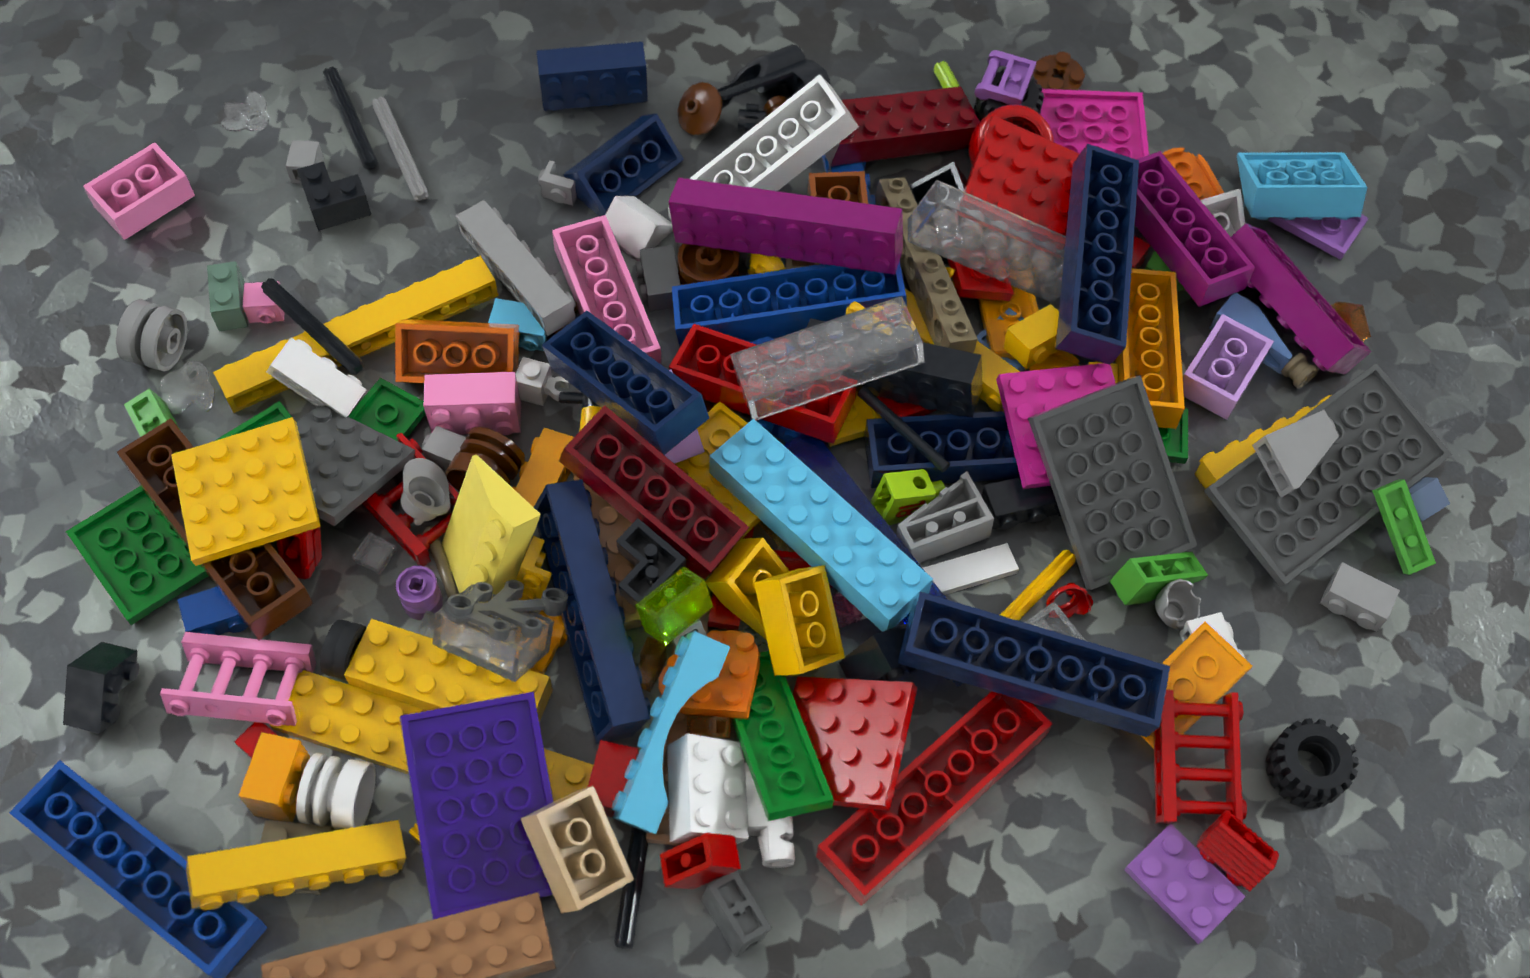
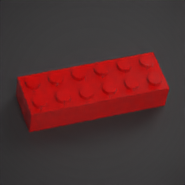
M697 324L692 325L669 365V370L672 369L673 374L701 393L705 400L716 404L721 402L728 408L834 444L856 400L857 378Z

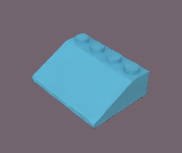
M1344 152L1237 154L1244 203L1251 217L1259 220H1266L1269 217H1281L1286 220H1293L1296 217H1308L1314 220H1320L1323 217H1335L1341 220H1347L1350 217H1361L1367 186Z

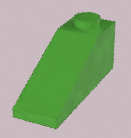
M1193 552L1130 558L1110 580V583L1125 605L1147 603L1156 599L1161 589L1172 581L1183 579L1194 584L1204 580L1208 574Z

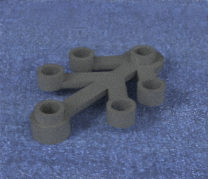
M508 580L505 582L504 588L492 598L493 586L486 582H478L474 584L473 590L467 595L455 594L450 596L443 605V614L447 619L457 624L470 621L489 629V636L494 640L503 641L509 638L510 624L508 622L522 627L521 633L525 637L537 638L541 634L542 622L537 618L527 617L518 612L543 610L549 616H559L566 609L568 594L559 588H547L542 593V599L518 600L523 596L524 585L517 580ZM486 614L494 615L503 620H495L489 616H486Z

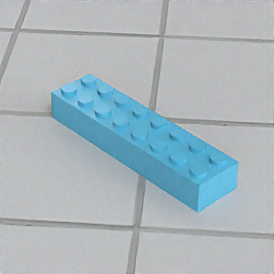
M752 419L710 455V474L811 567L825 565L828 582L882 632L894 628L910 613L912 604L919 592L929 594L933 578L755 419Z

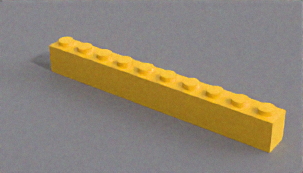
M480 255L476 258L468 259L451 269L440 271L421 282H415L398 292L387 294L382 299L368 305H362L343 316L334 317L323 325L360 358L394 343L395 323L403 319L443 321L498 297L496 280ZM306 331L292 337L296 341L299 339L306 342L312 348V352L320 358L326 357L333 361L337 367L342 366ZM289 339L282 340L262 351L254 352L235 363L226 364L221 369L213 372L233 413L290 389L266 373Z

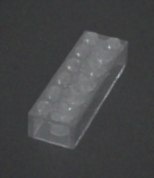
M939 180L934 182L908 218V242L1004 283L1011 284V286L1054 303L1061 295L1066 236Z
M902 296L730 354L734 372L752 419L755 420L925 363L923 341Z

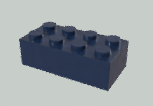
M643 41L536 50L543 111L648 102L647 68Z

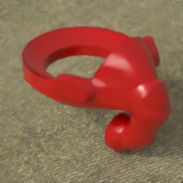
M1070 582L1052 592L1047 599L1046 607L1052 615L1063 616L1065 619H1069L1074 613L1085 615L1091 611L1093 599L1090 594H1087L1088 592L1085 588ZM1063 592L1073 596L1064 605H1053L1055 598Z

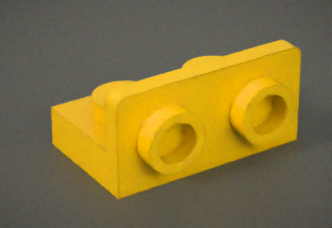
M535 536L532 537L516 580L524 585L523 596L519 600L542 599V593L546 589L552 575L551 572L541 569L546 553L541 552L545 540Z

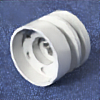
M313 754L303 771L299 784L296 813L299 822L310 824L314 821L316 826H324L331 818L333 828L338 830L364 826L375 790L376 770L374 764L350 759L342 768V761L338 756L328 758L326 754Z

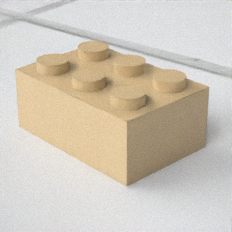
M594 786L577 790L521 818V822L561 913L579 911L634 880Z

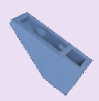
M1238 293L1232 294L1217 312L1209 329L1213 330L1223 314L1273 340L1274 342L1262 363L1282 374L1281 370L1291 360L1293 355L1259 306Z

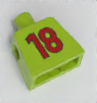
M924 469L885 473L870 501L880 528L902 522L925 503L929 504L938 497L939 493L945 488V485L941 480L931 482L927 471Z

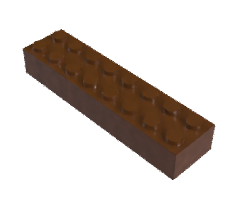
M170 418L120 449L117 453L128 471L189 549L171 454L193 448V445ZM270 543L200 564L258 640H261L313 604L303 584Z

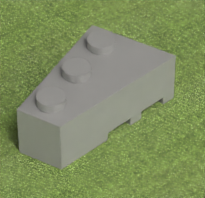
M966 471L956 483L949 488H944L929 504L925 503L898 524L895 543L911 560L919 564L989 538L994 517Z

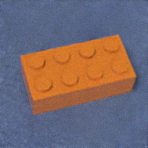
M408 319L395 323V382L424 383L425 375L517 372L519 361V324Z

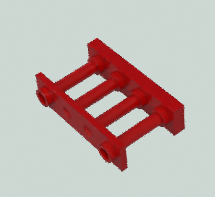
M401 432L396 435L398 442L415 449V458L426 459L421 454L423 453L421 447L413 438L408 440ZM403 482L385 495L382 493L379 496L376 493L372 494L362 503L363 506L418 566L425 567L431 562L428 553L429 545L446 533L452 513L423 535L418 534L415 536L410 531L414 518L407 513L396 515L391 510L393 508L392 504L402 496ZM449 483L450 503L455 507L459 493Z
M1166 690L1160 727L1154 731L1156 824L1177 822V816L1179 817L1181 813L1221 815L1226 810H1230L1231 814L1235 815L1243 823V819L1247 816V803L1245 799H1242L1239 721L1243 718V704L1238 699V692H1231L1223 696V704L1178 702L1177 699H1174V690ZM1178 715L1223 717L1224 736L1179 734L1178 731H1175L1174 718H1177ZM1179 747L1224 749L1225 769L1180 767L1179 764H1176L1175 751H1178ZM1180 780L1225 782L1226 802L1181 800L1180 797L1176 796V783H1179Z

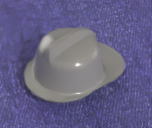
M424 458L409 460L403 469L401 506L409 516L414 518L415 525L419 526L424 521L433 520L437 515L446 514L450 509L447 476L437 464Z

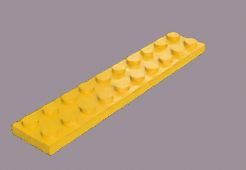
M306 670L298 673L289 701L293 703L296 714V725L274 726L269 724L272 730L409 775L400 716L428 710ZM544 749L553 802L577 790L588 787L593 764Z

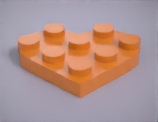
M1182 147L1171 148L1163 152V155L1200 200L1224 193L1209 164L1202 155L1198 153L1196 157L1192 153L1184 152L1185 148Z
M736 630L710 631L707 633V637L730 646L719 677L695 692L678 713L748 719L760 668V653L754 636L751 633ZM676 654L669 657L667 665L659 676L658 689L661 697L666 687L662 684L663 678L670 666L674 667L678 658Z

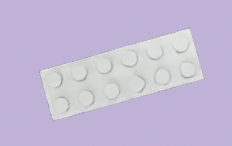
M819 74L690 179L778 191L859 126L835 90Z

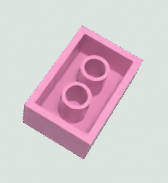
M155 142L83 186L94 208L124 240L195 196L186 174Z
M515 372L425 375L423 406L431 434L436 426L459 435H468L469 431L474 427L489 428L502 435L521 433V400Z

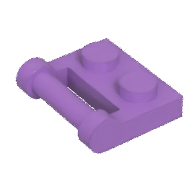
M998 50L991 51L987 59L988 66L983 79L975 89L976 97L981 100L991 98L1011 105H1021L1035 70L1036 62ZM998 67H1006L999 86L992 85Z

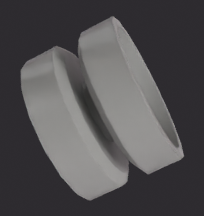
M142 299L133 301L124 311L117 328L116 347L120 358L138 365L145 364L147 367L164 372L172 369L183 353L187 339V319L183 311L168 306L160 307L153 302Z

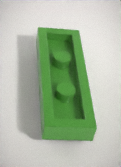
M1398 479L1372 490L1403 574L1410 575L1436 564L1405 479Z

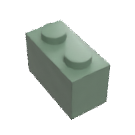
M237 262L207 265L210 313L219 332L248 327V319L243 309L245 281Z

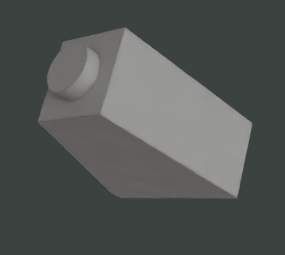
M1324 409L1265 435L1252 446L1277 492L1283 498L1302 485L1339 435L1333 420L1328 417Z

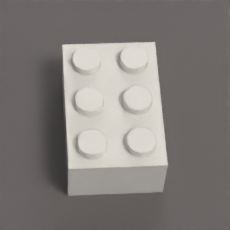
M686 734L667 745L670 842L683 844L706 832L733 835L736 839V845L747 840L745 763L740 742Z

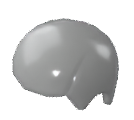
M1178 579L1166 584L1157 594L1155 608L1158 616L1167 626L1182 630L1187 621L1199 618L1201 598L1195 596L1192 592L1193 583Z

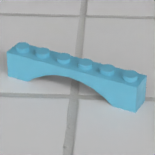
M696 631L680 638L675 649V654L678 655L674 667L670 666L663 678L662 684L666 686L661 698L657 697L652 705L650 715L653 716L650 727L649 729L644 728L639 737L637 746L641 749L637 759H632L626 769L624 777L628 781L624 791H619L613 801L612 810L615 811L613 819L650 834L657 833L668 805L662 764L664 746L669 729L677 713L687 700L705 684L719 677L730 646Z

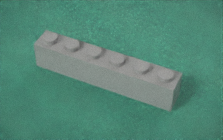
M483 200L455 215L462 236L478 255H481L484 262L518 302L525 304L544 329L546 336L576 319L574 312L576 303L572 295L568 291L565 293L562 291L557 278L553 274L549 276L540 258H534L531 255L527 243L524 240L519 241L513 227L510 224L505 225L499 211L495 207L491 208Z

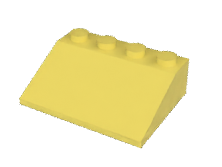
M474 455L471 458L442 541V547L459 594L467 595L473 590L474 584L486 582L493 586V598L504 588L505 582L516 579L541 514L478 455Z

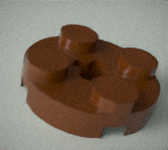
M1061 51L1057 54L1044 56L1036 61L1032 77L1037 80L1036 84H1040L1042 89L1080 90L1084 82L1085 73L1081 65L1072 59L1069 53ZM1054 75H1059V76H1061V77H1063V78H1062V80H1061V79L1058 78V77L1053 78V76H1054Z

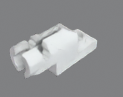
M745 763L748 837L757 836L764 867H791L795 861L794 844L788 841L794 835L793 818L791 816L767 821L748 764Z

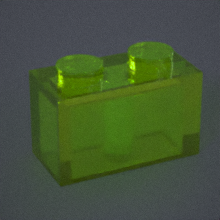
M683 566L635 606L645 632L666 646L709 611L713 604L705 580Z

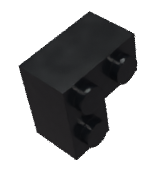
M324 161L297 169L318 231L371 215L367 197L358 174L331 182Z
M637 518L616 540L618 552L635 566L618 584L620 595L641 614L645 615L687 568L686 558Z
M907 623L872 635L838 663L846 678L894 681L903 676L906 670L910 674L919 671V669L898 663Z
M100 642L68 664L63 725L100 734L110 725L114 724L120 715V705H118L119 691L133 682L139 673V664L137 663L138 650Z

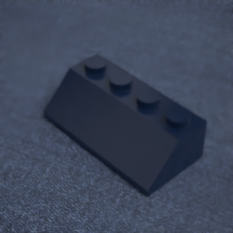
M655 113L639 117L565 172L563 176L575 180L577 198L600 217L606 215L615 196L636 197L684 159L658 114Z

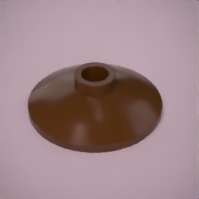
M705 82L696 83L685 91L678 106V120L685 132L700 136L714 128L722 111V99L719 91L713 85Z

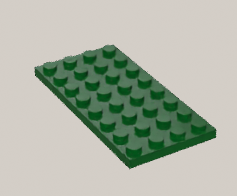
M279 401L216 440L288 419L292 416ZM141 486L66 531L130 625H133L209 576L201 565H194L187 546Z

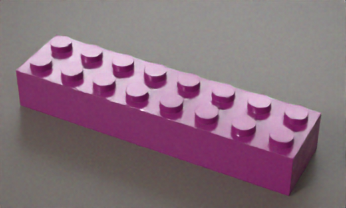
M679 177L668 201L675 242L895 275L903 251L902 208Z

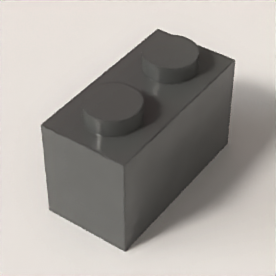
M673 245L640 249V261H635L637 278H643L644 284H639L641 300L647 301L649 311L673 308L672 286L680 285Z

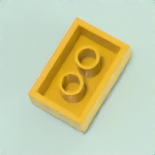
M825 565L798 568L754 582L775 676L803 674L845 658Z

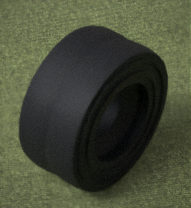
M337 620L334 622L325 638L321 652L320 668L323 674L346 680L344 674L366 630L364 625L347 620Z

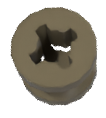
M1299 353L1283 367L1281 373L1285 377H1290L1293 380V385L1299 389L1317 374L1319 368L1315 365H1310L1307 362V357L1303 353Z

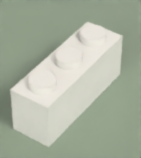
M292 337L266 371V373L316 407L327 406L347 418L367 390L362 387L359 379L350 374L346 376L337 369V365L326 357L320 358L312 352V348L306 342L299 339L296 341Z

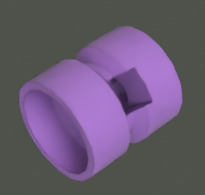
M412 566L399 574L396 580V590L405 613L410 618L416 620H427L434 617L443 605V597L435 574L424 566Z

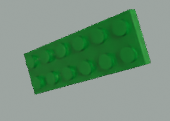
M769 651L759 652L760 668L748 719H731L767 821L832 808L833 796L785 675H774Z

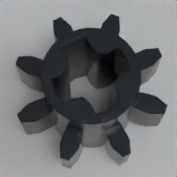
M747 103L746 109H739L738 129L744 130V134H746L766 118V111H759V104Z

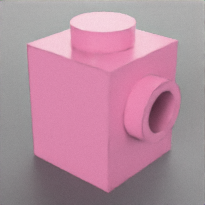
M263 282L244 283L243 309L249 323L284 321V311L263 292L261 288Z

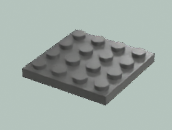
M317 406L296 422L318 517L334 526L404 469L409 460L415 459V449L350 417L345 418L327 406Z

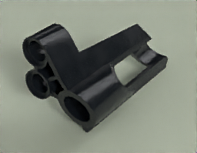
M791 44L754 59L738 72L729 85L717 90L721 95L722 109H724L730 103L732 97L755 89L759 93H764L785 84L792 97L819 74L830 86L831 83L823 67L813 60L805 59L802 50L797 45Z

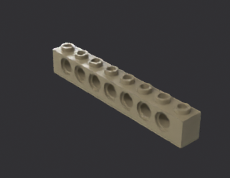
M899 177L879 180L875 196L876 205L903 209V251L900 258V266L915 297L934 345L974 353L978 338L906 178Z

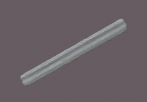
M384 97L374 98L372 100L373 109L414 200L418 202L422 199L426 200L428 198L426 186Z

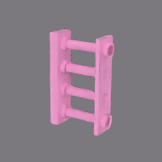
M185 632L181 643L189 665L178 690L162 688L160 692L167 713H172L176 716L192 715L261 722L274 726L296 725V714L293 703L289 701L298 673H301L303 670L314 673L316 660L312 644ZM203 664L221 665L211 693L193 691ZM235 667L253 668L243 696L224 695ZM266 670L285 671L275 700L256 698Z

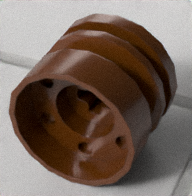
M474 427L469 431L466 440L460 446L461 452L456 453L445 471V475L449 483L460 492L471 458L474 455H478L511 486L510 480H514L517 476L518 470L525 462V455L519 446L504 435L489 428Z

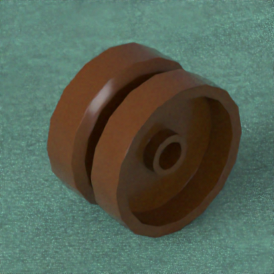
M684 243L679 248L677 259L680 285L739 276L740 255L738 251Z

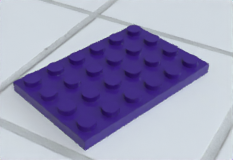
M534 692L400 716L432 919L537 892L540 897L553 895L521 822V818L553 803Z

